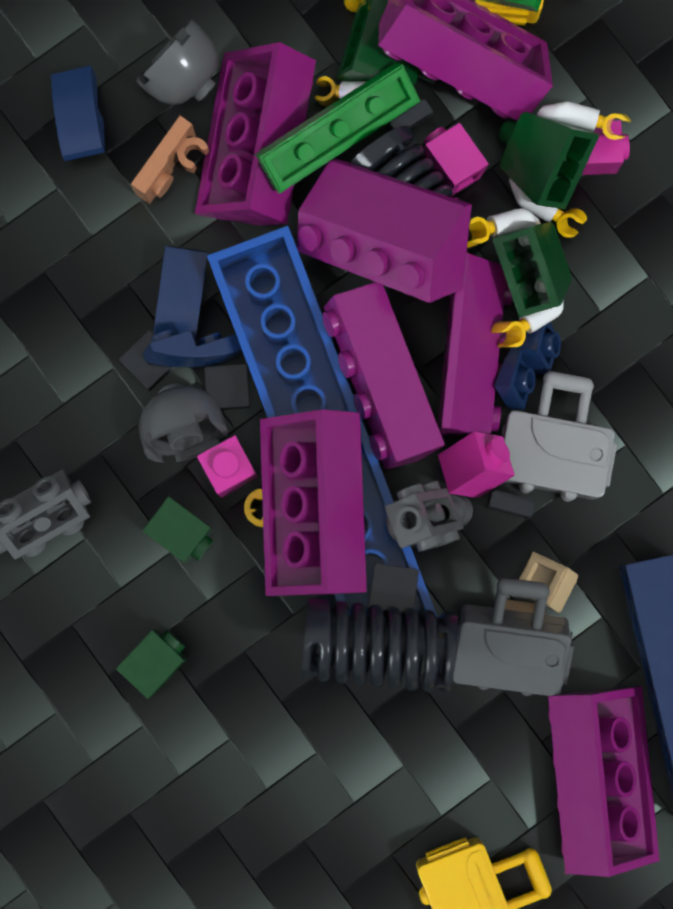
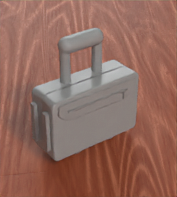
M549 371L543 377L538 414L511 411L506 416L501 436L509 448L510 461L515 476L504 483L518 485L522 493H529L534 489L560 493L561 498L566 502L572 501L576 497L594 500L604 495L605 488L610 487L617 444H614L615 433L612 429L586 424L591 394L594 388L591 379ZM553 388L581 394L576 422L548 417Z

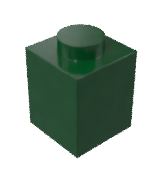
M169 496L143 530L145 534L184 563H189L192 558L199 561L214 542V540L208 537L214 529Z
M157 629L152 630L116 670L149 699L156 694L188 659L182 653L186 646L168 629L163 634Z

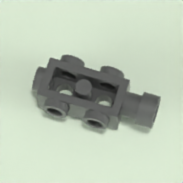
M62 469L51 476L40 479L34 486L13 498L0 502V554L8 550L14 560L23 555L33 557L45 549L47 541L61 533L66 536L77 533L83 527L84 520L90 517L86 505L92 502L83 484L79 480L72 483Z
M438 481L423 486L420 483L397 492L398 501L384 506L388 515L386 519L388 531L392 538L399 543L400 549L417 545L419 552L433 547L438 548L459 540L458 531L464 529L463 526L471 520L473 515L472 504L466 496L449 494L447 488H440ZM445 507L449 509V518L445 514Z

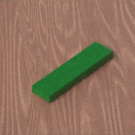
M396 62L263 148L255 156L273 189L280 194L421 101L403 64Z

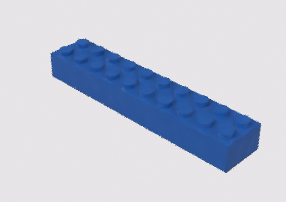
M289 226L207 255L267 417L315 410L357 412L352 391L347 378L341 371L337 352L331 337L325 329L321 310ZM360 417L367 592L336 593L334 595L336 601H345L348 604L349 612L354 603H362L365 605L367 614L375 563L418 570L419 567L411 546L400 549L399 543L392 538L388 531L386 523L388 515L384 506L394 503L379 462L372 452L368 433ZM419 570L414 609L417 610L418 616L426 609L432 610L437 617Z

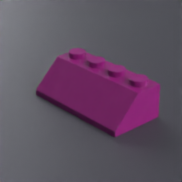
M388 0L379 22L378 46L391 58L399 61L405 60L415 65L428 78L432 80L440 79L452 85L463 97L471 100L476 98L489 105L500 117L506 119L511 117L518 121L523 112H533L553 87L547 42L498 14L490 12L475 1Z
M280 42L224 53L207 143L209 152L205 155L195 214L256 226L287 224L294 185L280 194L276 192L255 154L306 121L309 98L313 86L315 59Z
M335 158L328 162L298 211L297 250L300 253L430 303L463 289L472 204Z
M466 253L463 289L450 294L437 422L442 437L463 439L473 431L491 434V431H499L501 406H494L496 389L494 385L502 367V364L498 363L500 347L497 345L505 340L506 332L492 333L491 328L495 323L502 321L504 305L510 306L512 301V295L501 264Z
M374 282L334 295L323 307L325 310L323 312V323L328 335L335 337L341 352L338 354L339 365L343 375L346 378H351L356 391L354 404L357 412L360 413V417L366 419L372 433L369 441L375 458L379 461L382 460L386 470L419 461L444 446L443 438L384 286Z
M315 410L260 419L266 596L367 592L360 413Z
M642 686L574 691L556 696H548L549 721L554 752L553 764L558 794L557 808L560 815L562 835L561 851L564 857L565 874L611 877L660 861Z

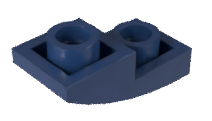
M91 65L51 74L54 115L63 159L68 161L104 153V119L98 110L97 76Z
M165 245L153 335L175 329L177 334L191 331L194 341L196 340L207 251Z
M550 322L533 333L526 332L524 343L519 347H511L502 364L494 387L508 410H525L528 395L533 392L535 387V374H546L551 371L554 358H557L560 354V335L558 332H555Z
M171 329L151 337L152 342L142 354L145 362L169 367L189 368L231 361L239 354L242 348L236 334L222 338L221 333H214L197 341L198 346H196L191 331L177 334L175 329Z

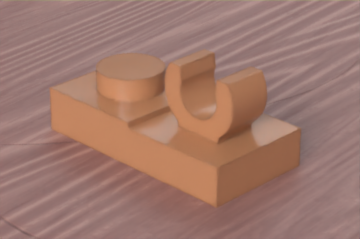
M179 116L131 183L135 194L148 204L152 202L155 196L160 198L167 192L174 179L171 175L174 171L173 167L178 160L184 170L194 173L197 169L196 165L186 158L187 153L190 150L197 149L205 155L208 154L207 144L202 139L196 137L192 123Z

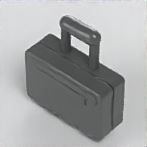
M502 578L496 585L497 592L494 608L470 604L462 606L457 631V648L453 676L455 683L478 686L481 690L494 688L521 692L525 696L532 694L556 696L561 694L563 684H567L574 650V643H571L573 633L570 632L567 618L545 615L547 599L550 593V589L545 583ZM507 596L535 599L534 613L505 609Z

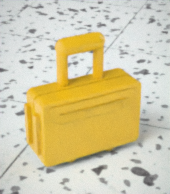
M466 837L425 852L426 856L416 862L418 875L423 885L419 890L420 901L424 905H430L432 909H518L538 900L546 899L552 893V887L540 856L532 848L492 864L480 838L473 837L467 840ZM524 863L534 890L506 901L496 874Z

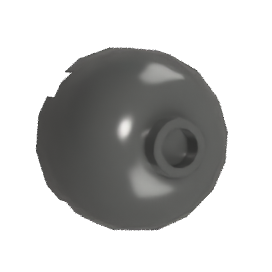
M191 19L186 28L183 27L152 60V66L147 71L143 70L135 80L148 94L160 102L176 105L182 104L192 97L199 102L216 84L210 78L217 67V52L214 43L205 31Z
M177 383L160 389L159 393L144 406L139 421V433L144 453L148 459L155 462L164 463L162 455H175L176 462L196 458L201 453L220 444L218 437L221 434L225 437L228 435L226 423L217 401L202 389L183 386Z

